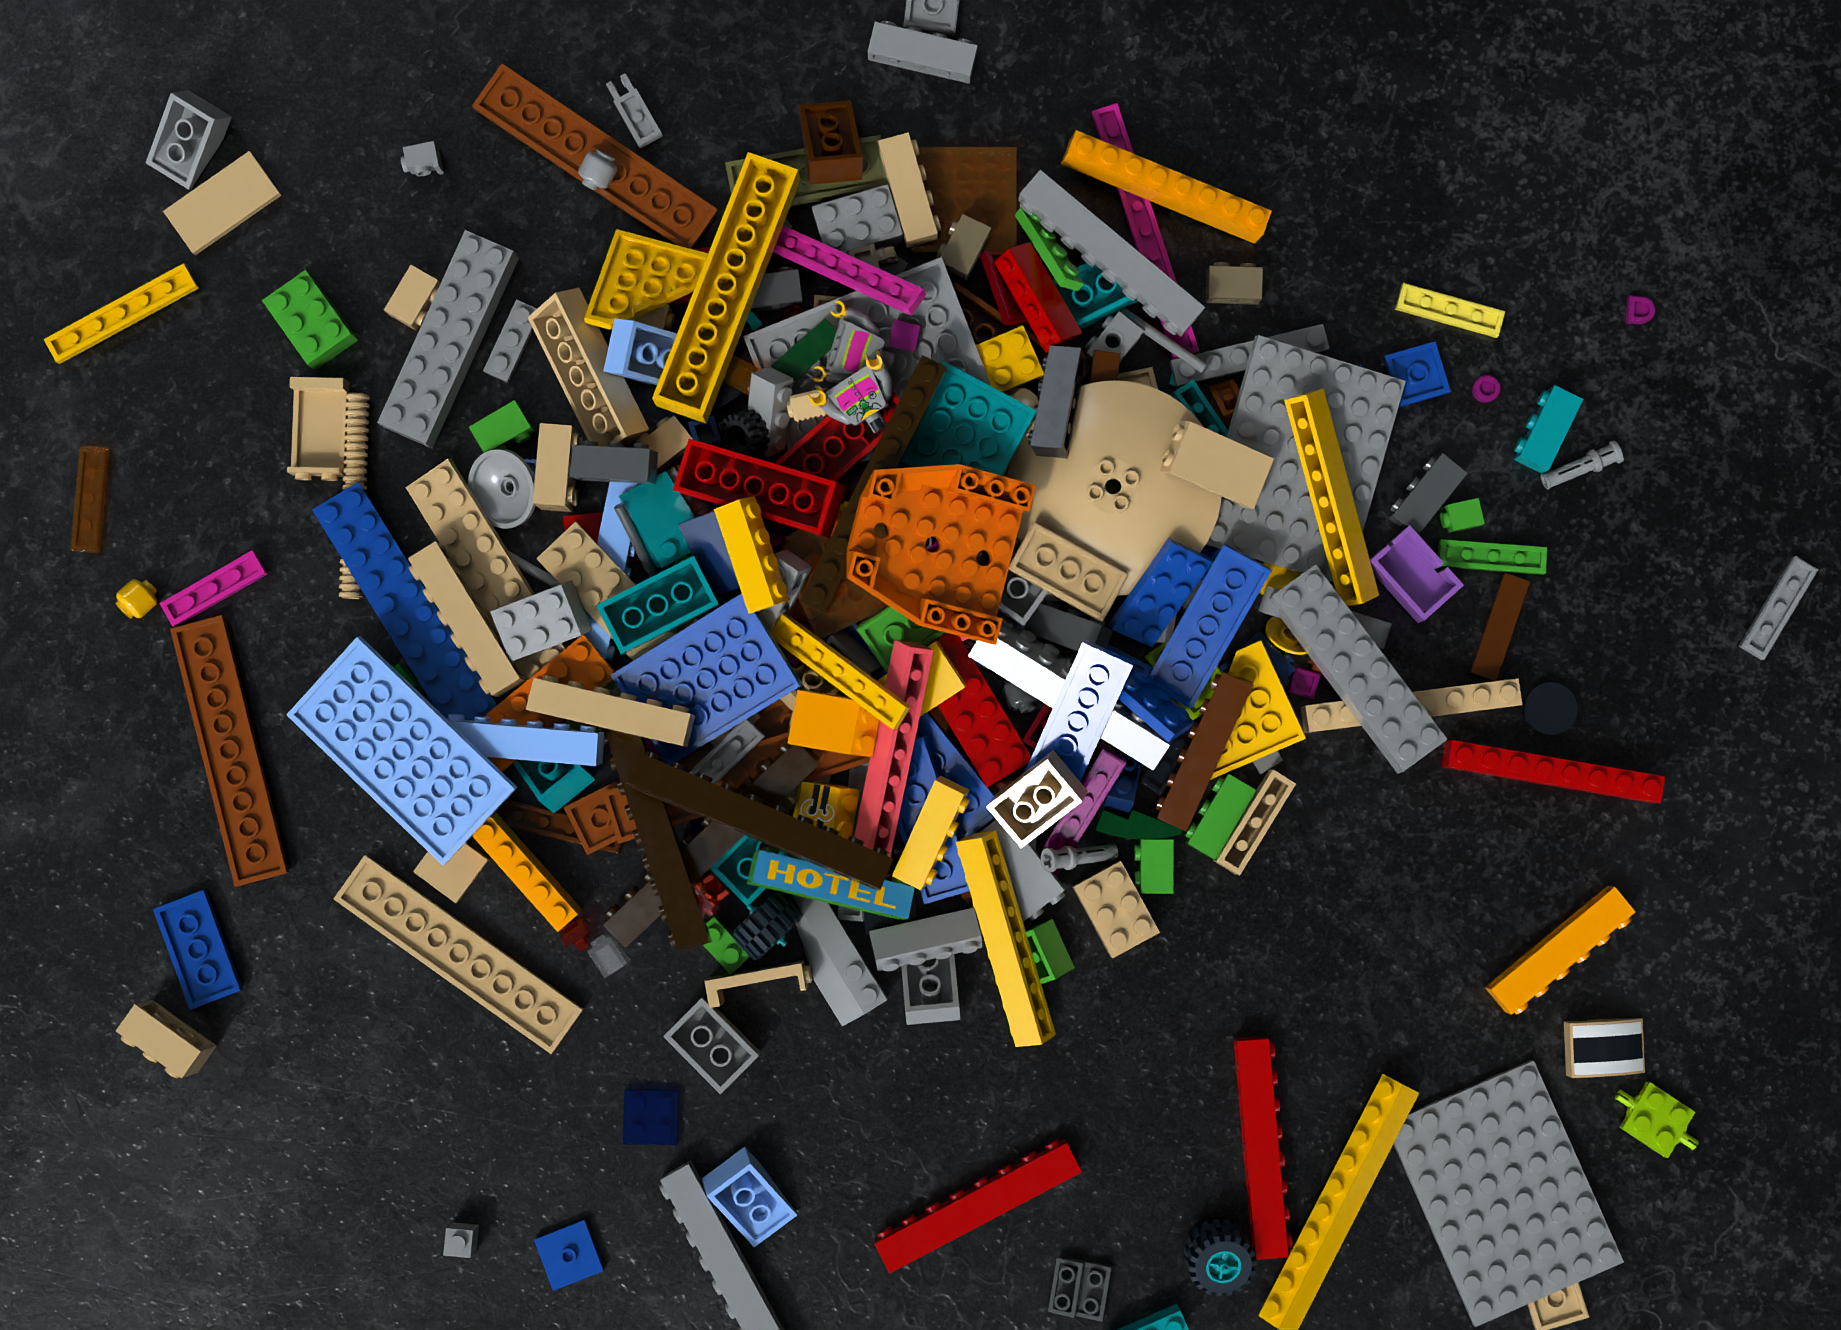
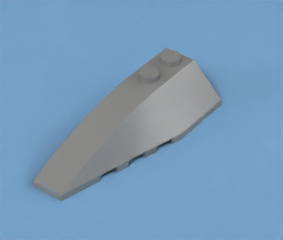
M786 893L787 898L803 914L796 926L813 979L840 1024L844 1026L887 1001V995L845 927L838 919L830 903Z

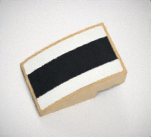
M1642 1018L1564 1021L1566 1076L1586 1078L1645 1073Z

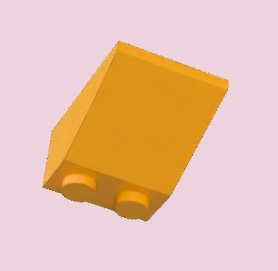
M797 690L787 743L849 755L873 757L879 719L848 696Z

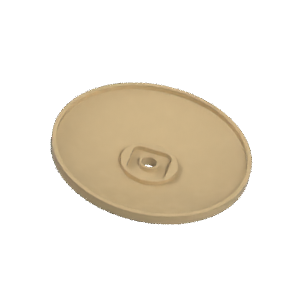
M1114 380L1100 381L1081 386L1068 458L1036 456L1028 444L1027 437L1022 440L1009 464L1008 478L1036 485L1030 512H1023L1017 534L1019 541L1022 543L1032 523L1035 521L1123 570L1129 575L1117 596L1130 594L1168 538L1200 553L1214 530L1222 496L1172 474H1165L1160 470L1162 467L1161 458L1164 452L1169 450L1173 440L1171 439V434L1174 427L1180 421H1191L1200 426L1202 424L1182 403L1170 395L1144 384ZM1111 479H1116L1121 483V490L1117 494H1109L1105 489L1106 483Z

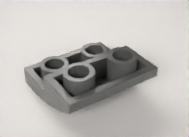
M1057 1257L1048 1312L1073 1318L1079 1316L1103 1322L1113 1266Z

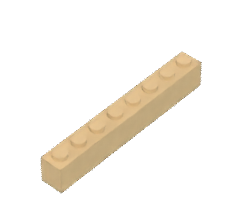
M1519 678L1412 692L1430 717L1522 705ZM1343 701L1301 707L1304 733L1361 726Z

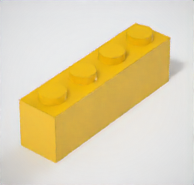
M755 496L739 499L714 509L748 614L789 601L787 587L782 580L778 568V560L774 556L769 533L765 528L761 509L757 504Z
M943 776L938 777L934 781L894 870L893 877L919 890H922L927 884L931 886L938 872L934 869L937 861L942 862L948 851V847L945 846L948 837L953 838L958 829L959 823L956 822L959 813L963 814L970 802V799L966 798L969 789Z

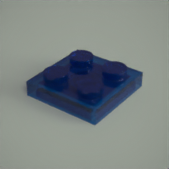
M625 1089L623 1144L676 1146L678 1144L679 1090Z

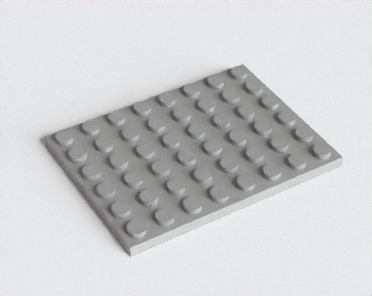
M942 257L895 275L923 288L927 294L912 316L855 291L743 336L756 370H762L774 364L825 318L837 331L840 319L845 320V317L836 318L830 311L836 314L841 313L842 306L835 303V301H841L847 305L848 309L852 308L867 315L879 329V337L885 340L882 350L894 353L893 364L887 370L892 377V387L900 396H902L922 355L940 364L944 361L991 386ZM894 319L921 325L915 352L888 346ZM831 350L793 383L792 395L817 390L815 386L830 390L837 385L829 383L827 380L815 382L812 379L813 377L822 378V371L814 369V367L819 365L826 366ZM827 416L796 422L794 417L790 418L787 430V449L792 448ZM874 450L870 452L858 464L870 460Z
M1260 335L1255 336L1227 438L1274 458L1254 509L1242 508L1235 505V502L1222 497L1218 519L1206 545L1221 549L1225 543L1254 560L1302 574L1316 564L1326 579L1333 582L1284 400L1302 393L1324 388L1363 533L1406 381Z
M1534 1060L1527 1061L1408 1114L1394 1142V1146L1472 1324L1475 1327L1624 1263Z

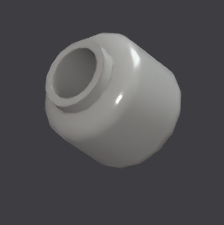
M597 149L596 152H588L578 169L579 175L584 179L582 184L594 191L598 187L602 189L608 188L618 170L617 165L614 163L616 159L600 149Z

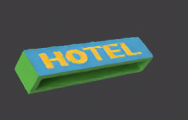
M763 847L762 850L755 851L753 854L747 884L897 920L909 918L915 887L908 886L907 883L897 878H892L891 881L884 880L881 890L876 891L791 854L788 857L779 855V850Z

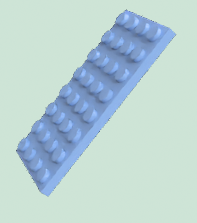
M361 636L355 638L287 713V716L442 865H445L517 788L510 779Z

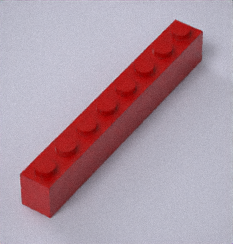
M1455 740L1445 741L1441 764L1443 768L1647 803H1661L1665 776Z
M1266 1036L1236 1038L1233 1041L1251 1245L1256 1260L1289 1257L1288 1249H1292V1238L1290 1232H1286V1222L1290 1221L1288 1205H1284L1283 1195L1287 1194L1286 1179L1281 1177V1167H1285L1283 1151H1279L1278 1140H1282L1281 1124H1277L1276 1113H1280V1103L1278 1096L1274 1097L1273 1086L1278 1084L1277 1072L1275 1069L1272 1070L1271 1059H1275L1274 1043H1269V1038Z
M1055 1139L1045 1145L1046 1150L1038 1154L1035 1151L1030 1152L1021 1158V1163L1013 1167L1011 1164L1005 1165L997 1170L998 1175L990 1179L985 1176L973 1183L974 1187L964 1192L963 1189H960L949 1196V1201L940 1204L939 1201L925 1208L926 1213L918 1217L915 1214L910 1215L901 1221V1226L895 1229L888 1227L877 1234L878 1238L875 1239L874 1245L888 1272L891 1273L1080 1174L1082 1171L1066 1140L1060 1142L1059 1139Z

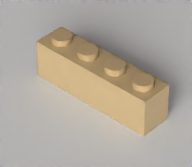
M909 132L879 140L878 149L906 247L909 248L937 240V231H941L940 222L937 215L932 216L930 206H933L934 202L931 191H925L923 181L927 180L923 164L918 166L916 156L919 155L916 140L910 139Z
M1268 770L1217 859H1213V861L1235 875L1240 876L1296 783L1275 770Z

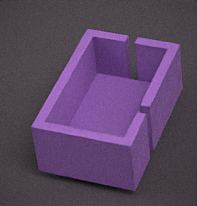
M1410 525L1400 531L1385 547L1381 548L1370 558L1375 577L1417 623L1426 620L1464 586L1448 567L1438 573L1434 570L1442 566L1444 562Z

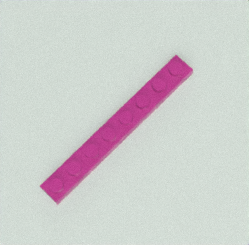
M786 226L782 227L773 253L911 316L927 295L925 290L917 285Z

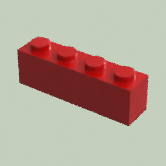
M1031 242L1008 248L994 262L1046 353L1049 352L1050 345L1067 347L1082 334L1081 329Z

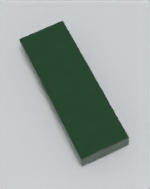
M825 318L770 367L792 377L794 383L831 350L836 329Z

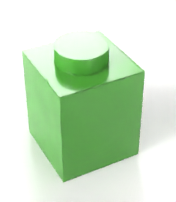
M1479 498L1448 504L1442 508L1440 521L1442 527L1447 529L1448 534L1480 527L1485 524Z

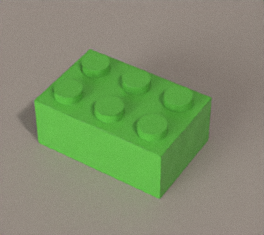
M306 270L262 300L306 364L314 370H317L358 341L318 282Z

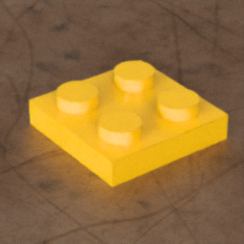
M1024 326L976 345L991 387L1003 393L1044 376Z

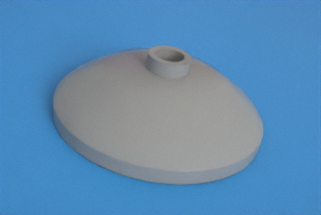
M494 449L480 455L471 467L468 487L491 524L502 529L513 528L526 522L532 515L536 506L533 504L535 477L525 460L518 454L506 449Z

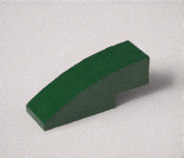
M1101 810L1094 828L1098 832L1129 839L1166 838L1180 835L1182 829L1134 810L1130 811L1127 819Z

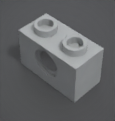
M1120 311L1115 317L1110 315L1101 326L1104 329L1098 338L1094 335L1086 344L1085 348L1088 351L1085 357L1088 361L1092 362L1093 350L1121 353L1120 364L1141 338L1144 330ZM1115 337L1119 341V346L1110 348L1106 345L1105 339Z

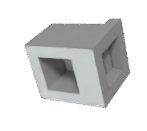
M434 141L403 147L404 156L401 157V164L404 172H411L412 175L415 174L416 176H426L431 174V171L436 170L438 174H444L440 150Z

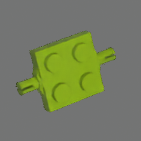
M1646 1082L1640 1093L1634 1098L1622 1089L1617 1092L1619 1095H1615L1616 1100L1628 1107L1626 1117L1619 1128L1665 1158H1669L1679 1142L1688 1146L1691 1150L1697 1147L1696 1145H1698L1699 1141L1686 1133L1687 1126L1695 1112L1651 1082Z

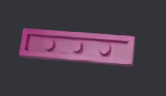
M252 550L159 604L171 625L177 627L266 576L268 573L256 552Z

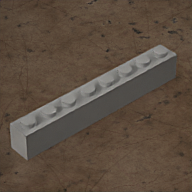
M1039 170L1019 194L1018 201L1021 203L1020 207L1027 214L1032 215L1034 213L1041 219L1040 223L1046 230L1058 233L1062 237L1061 241L1070 249L1076 248L1082 253L1081 258L1092 267L1096 265L1103 271L1101 274L1106 280L1112 284L1115 282L1123 288L1122 292L1132 301L1137 299L1144 305L1143 310L1151 317L1155 318L1157 316L1164 322L1163 326L1171 334H1179L1182 337L1203 312L1205 307L1043 171Z
M690 1160L665 1174L660 1179L662 1183L659 1185L660 1190L666 1200L671 1199L675 1207L672 1211L679 1224L683 1222L688 1230L685 1233L687 1240L692 1247L696 1246L701 1254L698 1257L705 1271L709 1270L714 1278L712 1285L718 1295L723 1294L727 1302L725 1304L726 1311L731 1319L736 1318L740 1325L738 1330H784L718 1208L706 1196L703 1181L692 1161Z

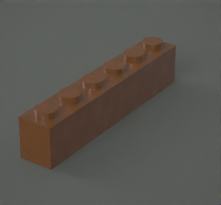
M1225 669L1222 675L1216 673L1210 686L1211 689L1215 690L1211 700L1205 698L1199 713L1203 714L1200 724L1194 722L1188 737L1192 738V742L1189 748L1183 746L1177 761L1182 763L1178 773L1172 771L1166 784L1171 787L1167 797L1161 795L1155 808L1160 811L1158 819L1187 832L1254 682Z

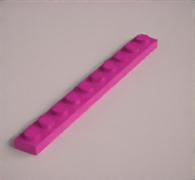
M1118 103L1092 111V117L1100 140L1134 154ZM1116 187L1136 250L1177 283L1150 201ZM1160 319L1164 335L1193 355L1199 353L1191 326L1181 337L1179 334L1173 335L1163 326L1164 322ZM1171 353L1172 359L1179 358L1173 353Z

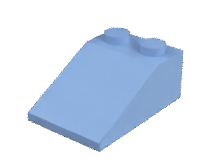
M614 319L603 371L657 385L677 334L632 320Z
M743 1147L702 1178L706 1196L753 1247L797 1216L796 1211L769 1174L746 1147Z

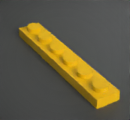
M183 263L50 335L44 341L54 360L61 364L199 289L187 265Z
M781 615L771 632L779 645L892 730L898 729L909 711L910 705L790 615Z

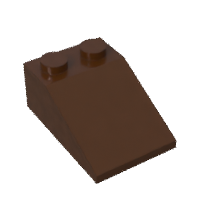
M851 100L799 105L809 184L862 180L863 156Z

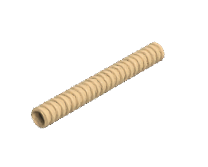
M349 393L346 395L348 402L345 404V407L348 408V411H345L348 419H345L347 427L344 429L347 432V435L344 436V440L347 443L344 444L346 449L344 457H346V460L343 461V464L346 465V468L343 469V473L346 476L343 477L345 485H343L342 489L346 490L359 482L364 491H366L367 486H364V483L367 482V478L364 476L367 474L365 466L368 465V462L365 461V458L368 457V453H365V450L368 449L366 433L369 432V429L366 428V425H369L366 417H369L367 409H369L370 405L367 401L370 400V396L364 393ZM341 559L340 563L343 564V567L340 568L342 576L339 577V580H342V584L339 585V588L342 589V592L339 593V597L344 599L362 598L361 588L343 559Z

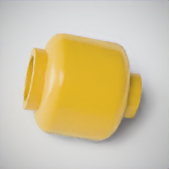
M132 579L117 592L116 598L118 601L115 604L130 619L133 616L142 618L157 604V599L154 596L157 590L147 580L140 582L137 579Z

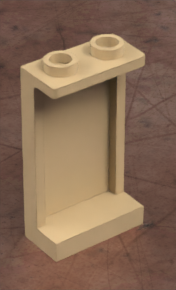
M290 377V388L294 390L291 467H287V472L295 476L296 480H311V476H321V480L338 481V477L346 476L343 473V469L346 468V465L343 464V461L346 460V457H344V452H346L344 444L347 443L344 440V436L347 435L344 429L347 427L345 419H348V416L345 415V411H348L345 404L348 402L346 395L349 394L350 383L344 378Z
M1180 421L1172 431L1171 439L1173 440L1169 450H1166L1161 458L1162 467L1160 471L1165 474H1172L1235 502V505L1242 508L1254 509L1274 458L1191 421Z
M804 960L735 972L731 975L724 974L709 977L704 981L709 1008L721 1006L725 1002L722 989L795 975L798 976L800 990L804 991L808 988V983L812 981L810 965L805 966Z

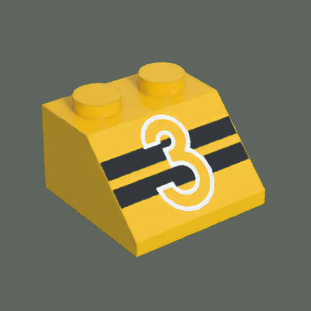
M801 781L798 784L793 817L798 818V815L805 816L814 821V826L823 829L824 825L839 831L838 836L848 840L849 836H852L860 790L836 783Z

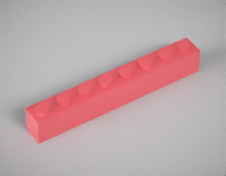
M894 640L885 687L911 707L896 730H892L879 720L873 757H870L854 834L855 838L864 842V847L871 850L874 847L884 849L889 852L888 857H891L934 651L918 642Z

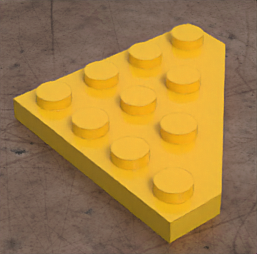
M616 229L584 317L585 323L611 330L614 319L633 320L694 292L708 253Z
M1262 640L1237 650L1229 672L1250 680L1254 684L1211 779L1306 739L1305 733Z

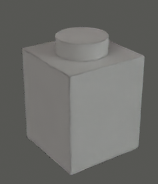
M452 1222L446 1228L443 1256L471 1258L477 1252L479 1225Z

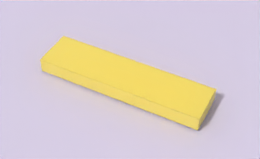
M1403 283L1395 308L1398 311L1495 338L1499 336L1505 311L1407 283Z

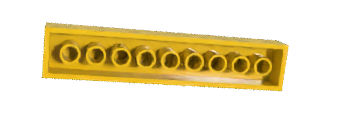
M749 152L747 153L652 399L657 407L707 424L800 183L798 169Z

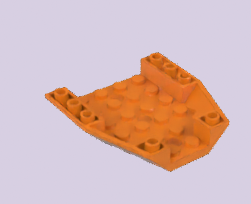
M961 464L873 470L860 496L847 546L846 578L918 626L996 645L1003 620L997 617L1022 514L1023 512H1030L1036 485ZM878 523H883L887 527V534L881 539L877 538L874 534V527ZM933 536L938 540V548L934 552H929L926 548V541L929 537ZM982 550H985L989 555V561L984 566L979 565L977 562V554Z

